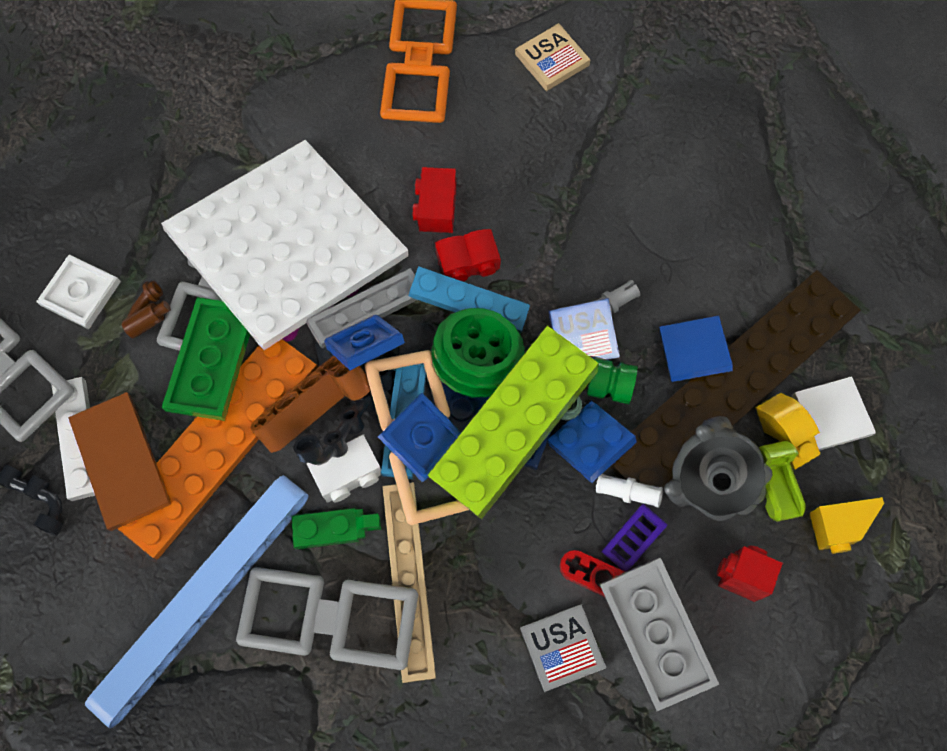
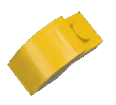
M779 393L755 407L764 433L779 440V442L789 441L796 447L798 455L794 461L790 462L793 469L796 470L820 455L814 437L820 433L809 412L797 400Z

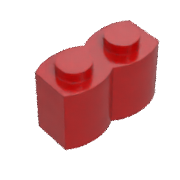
M491 229L477 230L464 236H452L435 242V251L442 275L464 282L472 275L487 277L500 269L501 258Z

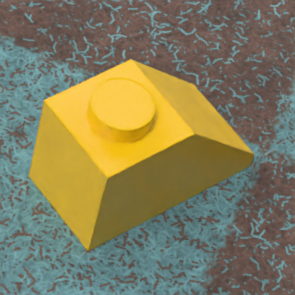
M883 497L819 506L810 512L819 550L831 549L832 554L851 551V545L863 539L884 505Z

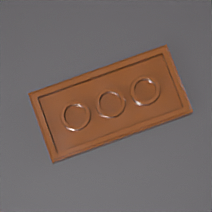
M128 392L68 417L107 530L113 531L171 505L132 397Z

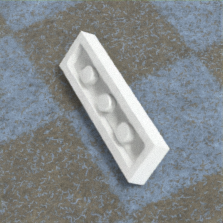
M82 377L66 380L73 386L74 393L55 411L67 499L70 501L95 496L68 417L90 408L87 383ZM52 385L54 395L58 390Z

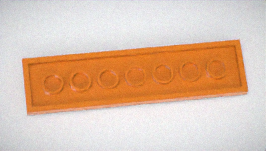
M283 339L266 350H263L259 345L241 365L225 421L196 417L156 463L171 505L118 528V530L152 558L158 560L259 440L251 431L252 423L318 368L317 364Z

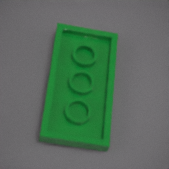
M197 297L162 404V408L166 412L225 421L250 333L223 301Z

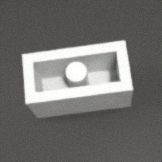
M364 435L347 442L348 451L342 457H332L327 463L320 466L307 463L327 503L332 500L334 503L342 501L351 494V490L359 486L362 488L369 487L379 480L381 468Z

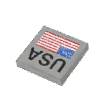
M582 604L520 627L543 692L606 669Z

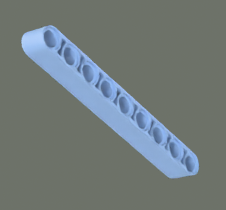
M284 475L276 479L91 693L85 702V706L108 728L116 726L131 711L290 523L292 516H296L309 497L308 494Z

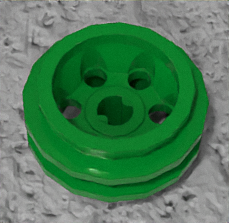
M469 308L450 314L439 324L431 348L432 367L439 379L454 392L469 397H491L525 354L523 338L516 327L501 314L485 308ZM458 343L461 348L453 349L452 345ZM494 360H500V361H501L500 363H498V364H496V365H494V363H493Z

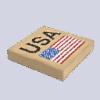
M559 23L515 49V55L546 91L590 66V58Z

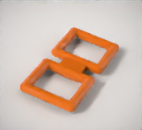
M395 0L389 48L392 51L406 53L404 63H388L386 66L380 110L381 118L386 120L442 123L445 120L450 69L447 66L432 65L434 54L448 55L452 52L457 3L454 0ZM404 8L446 11L443 42L400 41ZM396 74L439 77L435 111L392 109Z

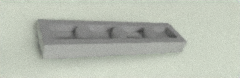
M410 268L307 319V325L320 347H326L324 343L326 338L375 314L383 318L415 302L417 299L408 297L415 274Z

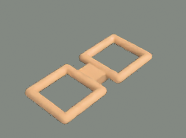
M430 350L366 362L365 372L382 431L395 419H391L379 375L381 371L423 363L435 406L447 418L450 417V410L442 382L432 367ZM393 452L390 453V463L408 524L415 525L469 510L458 500L417 510L405 465Z

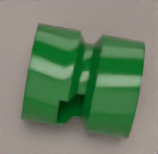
M595 357L594 360L599 363L598 372L588 384L587 396L604 398L609 394L612 401L629 405L635 386L638 366L620 363L617 367H614L612 361Z

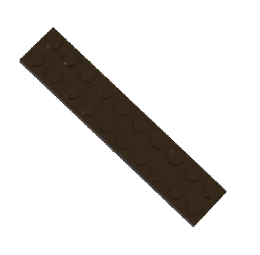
M816 270L728 347L733 371L692 378L631 432L636 436L637 443L610 467L621 479L627 480L630 477L636 479L638 483L664 488L673 479V464L682 445L691 436L696 434V428L704 420L711 417L724 416L734 426L861 310Z

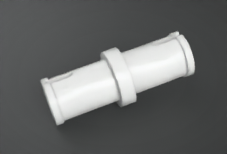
M601 474L597 480L596 493L623 498V502L627 503L636 501L659 508L663 496V488L638 483L636 479L630 477L625 480Z

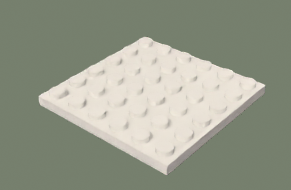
M306 140L161 223L168 236L263 350H266L307 323V319L327 310L408 257V249Z

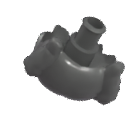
M716 416L704 420L696 428V434L691 436L682 445L673 464V479L665 485L664 490L669 500L677 506L685 507L691 505L706 516L717 521H723L732 518L736 514L747 515L751 513L757 504L763 501L766 495L765 485L771 480L773 474L772 469L764 463V458L758 446L748 437L734 430L727 417Z

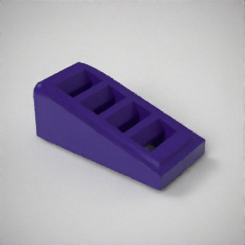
M642 504L601 552L621 570L627 572L668 524L645 504ZM642 515L656 527L653 532L639 521ZM633 525L648 537L645 542L630 530ZM624 535H627L639 546L637 551L633 550L622 540ZM616 545H619L631 556L628 561L613 549Z

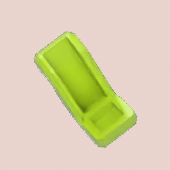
M789 441L760 446L759 450L764 458V463L772 469L773 474L771 480L765 485V497L767 499L765 508L769 517L776 522L802 517L805 512V501L790 464L798 455L796 447Z

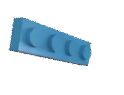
M419 266L408 297L452 312L469 308H485L497 312L509 320L516 327L519 334L523 330L530 307L529 304Z
M423 363L396 368L390 407L391 419H395L419 394H424L427 375ZM386 445L381 475L394 477L389 459L392 451ZM405 465L408 479H413V473Z

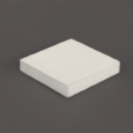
M68 255L36 302L40 306L89 329L121 281L95 266L72 255Z
M852 377L801 390L792 395L793 399L797 400L809 412L820 433L814 436L819 451L866 438L876 433Z

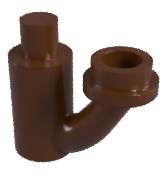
M156 281L143 283L144 291L131 307L127 319L122 321L125 333L133 339L162 322L164 314L171 311L166 301H162L158 305L154 303L148 305L150 301H159L163 295V291Z

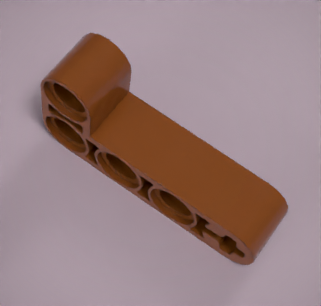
M333 355L262 413L252 423L251 431L269 452H277L344 396L353 401L366 396L371 391L367 375L361 366L349 370Z

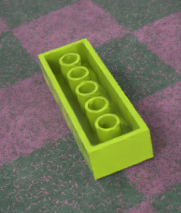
M547 325L430 471L428 476L482 519L597 374L599 363Z

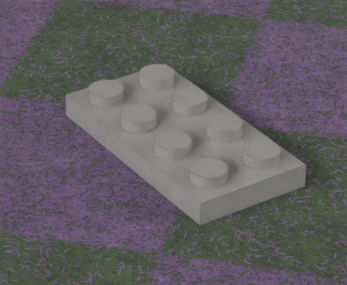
M661 557L600 583L656 711L719 685Z

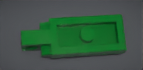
M355 508L292 516L293 547L295 549L359 542V539L365 538L366 531L381 530L379 514L364 515L363 509L355 510Z

